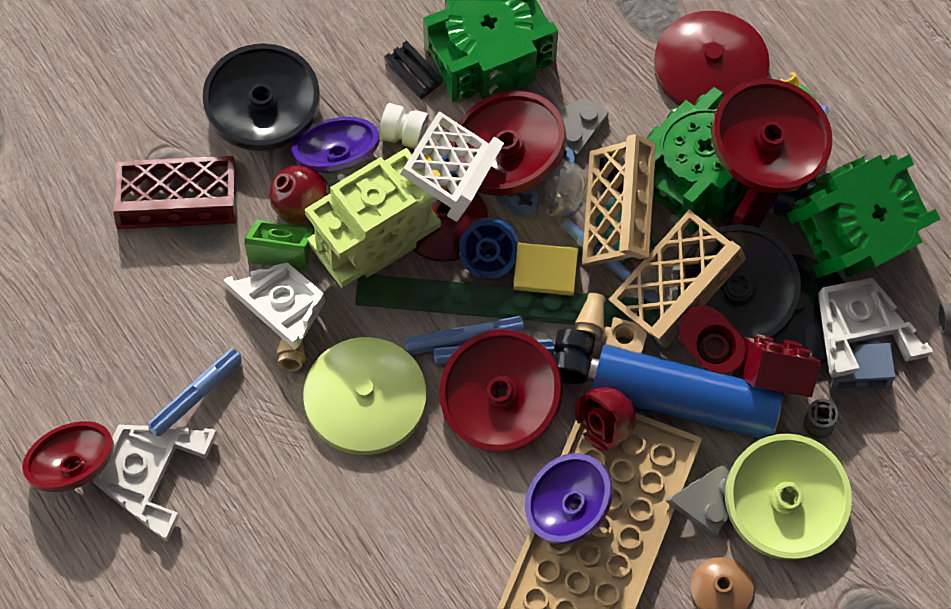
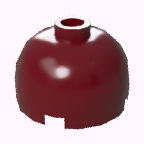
M304 165L288 166L276 175L270 185L269 199L271 207L286 223L293 226H302L299 223L306 220L309 221L305 215V209L329 195L326 193L328 181L319 172L312 170L310 167Z
M600 387L588 391L577 399L575 405L577 423L583 422L586 429L583 436L594 448L600 451L615 449L631 437L636 425L634 405L621 391L610 387Z

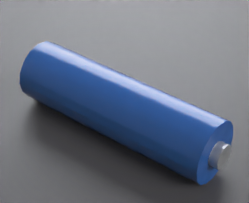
M606 344L603 346L600 359H592L588 378L594 380L592 390L600 387L615 388L621 391L633 403L634 407L759 439L775 434L784 399L783 392L753 387L746 380L738 377L719 374Z

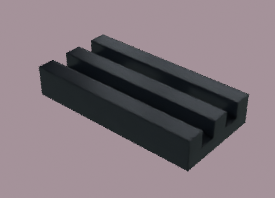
M407 40L402 43L401 48L396 47L393 49L392 54L388 53L384 56L385 62L420 100L443 84V78ZM406 53L421 68V70L433 81V83H431L430 80L405 55ZM399 58L426 88L422 89L396 60Z

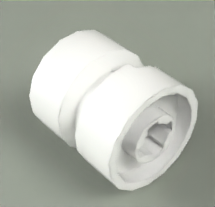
M388 103L380 123V140L397 143L401 140L402 145L416 149L428 129L429 114L413 110L408 114L405 107Z

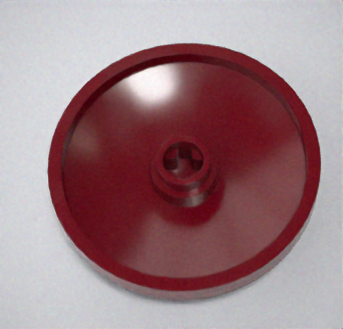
M699 11L677 19L661 35L654 57V71L658 84L668 98L678 106L685 100L695 106L698 98L703 94L706 95L713 87L723 92L724 98L732 89L742 83L755 79H767L770 66L767 46L757 30L743 19L721 11Z
M755 79L738 85L720 102L712 120L711 139L720 163L736 180L758 191L788 193L807 186L821 173L832 151V130L822 107L806 91L785 81Z
M508 91L492 95L472 106L458 121V124L487 143H490L493 137L504 143L477 190L488 195H512L538 185L559 165L567 145L566 127L557 108L546 98L531 92ZM450 141L452 147L458 148L456 142ZM466 142L467 146H468L470 149H477V148H475L474 146H472L471 144H469V143ZM458 157L461 163H467L464 157Z
M506 329L487 331L463 343L448 360L442 373L439 387L441 409L451 429L469 445L493 453L517 451L540 439L555 421L563 396L560 370L548 350L531 336Z

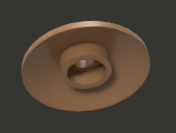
M716 557L706 560L696 568L690 582V593L698 609H747L753 598L754 585L751 575L739 562L730 558ZM725 580L729 587L721 589L717 582Z

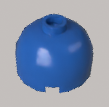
M492 217L479 219L469 225L460 238V260L466 270L476 277L499 278L508 273L516 263L517 245L519 243L518 236L513 228L503 220Z

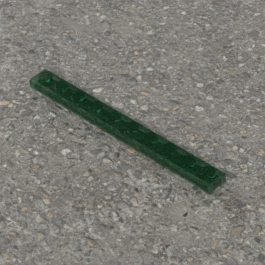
M373 274L368 278L365 275L358 278L355 303L357 306L502 319L520 316L524 321L574 325L587 300L588 294L574 292V296L519 291L513 290V287ZM603 295L606 298L604 304V328L605 326L611 327L614 317L633 322L610 303L608 299L611 296ZM623 297L620 300L625 306L639 305L638 298ZM644 299V304H649V302ZM644 310V321L652 327L657 322L658 310ZM635 311L634 313L639 316V311Z

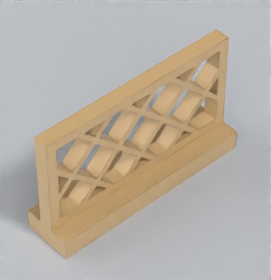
M633 134L627 136L626 142L590 151L582 255L583 265L592 266L629 257L639 260L649 258L656 152L655 142ZM626 152L625 164L622 166L619 160ZM607 157L609 161L600 171V158ZM616 167L619 172L610 183L607 177ZM624 180L623 192L620 194L617 189ZM604 184L607 189L598 200V190ZM614 195L617 201L608 211L605 205ZM622 209L621 221L618 223L615 217ZM602 212L605 218L596 228V218ZM612 224L615 230L606 240L603 234ZM620 238L619 250L616 251L613 246ZM600 241L603 246L597 255L593 256L594 247Z
M688 210L651 251L649 258H645L608 300L666 349L679 334L680 322L685 313L694 307L704 306L746 260V256L739 245L733 241L730 242L696 214ZM691 221L699 226L700 237L683 239V230ZM704 231L710 236H704ZM718 241L724 246L717 255L705 256L706 242ZM700 243L701 257L684 259V245ZM679 246L678 260L663 261V252L667 247ZM701 263V273L696 278L685 279V265ZM680 266V280L664 281L663 268ZM658 268L659 282L643 284V274L649 269ZM681 286V295L678 299L665 302L664 288ZM659 288L660 302L644 304L643 290ZM638 291L639 305L625 306L620 302L627 292ZM660 309L661 318L651 327L644 321V310ZM639 311V316H637L634 312Z

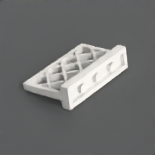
M439 111L400 175L451 207L447 216L457 222L474 198L504 143L496 137H493L491 142L487 143ZM441 126L445 127L450 132H444ZM432 140H438L441 146H435ZM449 141L456 142L458 148L452 147ZM466 142L469 143V144H471L472 146H474V147L477 148V149H470V148L467 146ZM423 154L430 155L433 161H426ZM440 155L447 156L450 162H444ZM458 157H464L467 163H461ZM413 169H421L424 176L420 175ZM432 170H438L442 177L435 176ZM449 171H455L459 178L452 177ZM441 186H447L450 193L443 190Z

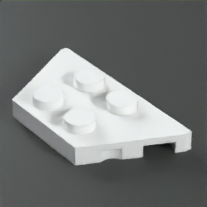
M288 262L274 265L269 269L251 271V277L234 281L232 276L223 280L225 288L294 350L299 347L326 302L324 293Z

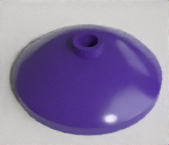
M337 117L327 119L310 126L300 138L293 142V157L299 165L310 167L319 173L346 171L360 165L375 152L380 142L379 132L373 123L362 118Z
M581 453L563 455L549 462L535 476L526 495L525 513L531 529L545 541L554 544H570L590 535L603 522L612 503L613 484L609 472L597 459Z

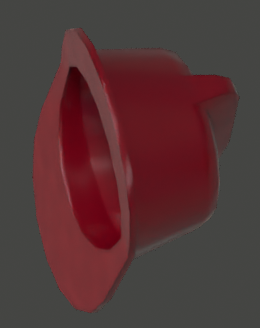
M707 306L694 307L685 313L679 326L680 340L694 358L707 370L719 374L729 373L738 368L744 359L745 344L739 332L726 318L714 308Z

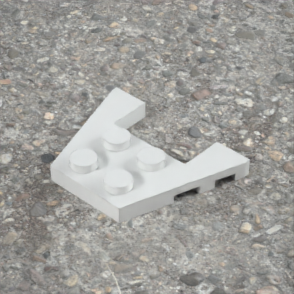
M873 278L823 287L818 293L831 378L853 374L860 368L848 343L892 334L905 362L926 358L933 352L927 342L923 345L916 337L914 332L917 330L910 322L905 323L895 312L897 306Z
M118 425L112 437L114 441L112 457L104 470L93 479V482L157 536L168 542L178 521V512L153 504L151 500L175 449H180L206 459L217 436V432L214 429L204 428V431L177 427V429H168L164 434L157 437L148 429L149 426Z

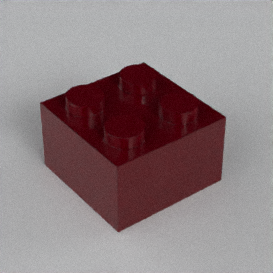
M756 334L755 339L744 337L746 349L744 359L735 370L739 376L753 387L812 398L821 361L812 356V351L802 348V344L794 341L784 340L783 344L773 342V338Z

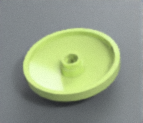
M372 337L348 339L327 349L310 368L303 391L305 412L315 433L331 447L353 455L380 454L402 444L419 426L426 408L425 379L413 357L398 345Z
M776 434L753 443L734 462L726 481L725 504L734 529L754 550L779 560H801L822 552L841 535L850 517L852 492L845 469L829 449L805 436Z

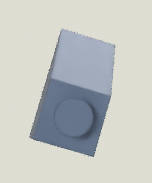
M868 341L863 345H859L853 352V355L860 368L853 374L832 378L829 384V392L890 389L895 379L890 343Z

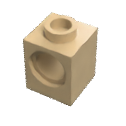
M614 317L611 327L605 326L601 344L643 354L648 333L634 322ZM620 337L628 338L631 342L628 344H621L616 339Z

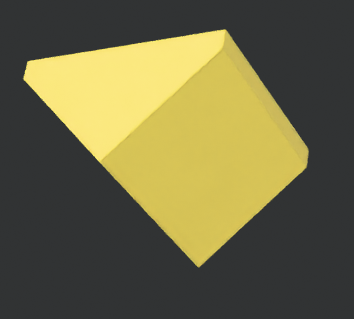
M519 242L517 245L513 290L574 296L578 248Z

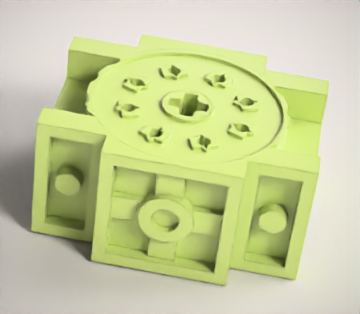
M407 148L385 161L382 157L378 158L330 187L329 195L305 209V215L313 224L315 234L307 238L308 245L341 288L362 275L368 278L415 249L417 241L441 227V220L432 210V203L438 199L400 175L412 155ZM413 169L420 175L424 176L421 169Z

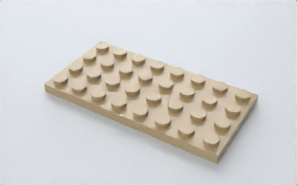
M635 413L636 425L631 437L615 449L600 451L585 439L583 433L586 432L583 422L578 424L576 420L561 456L573 453L586 454L597 459L607 469L613 484V498L610 509L603 522L594 532L584 539L570 544L550 543L542 539L530 528L497 609H636L675 511V508L665 501L669 496L683 490L702 438Z

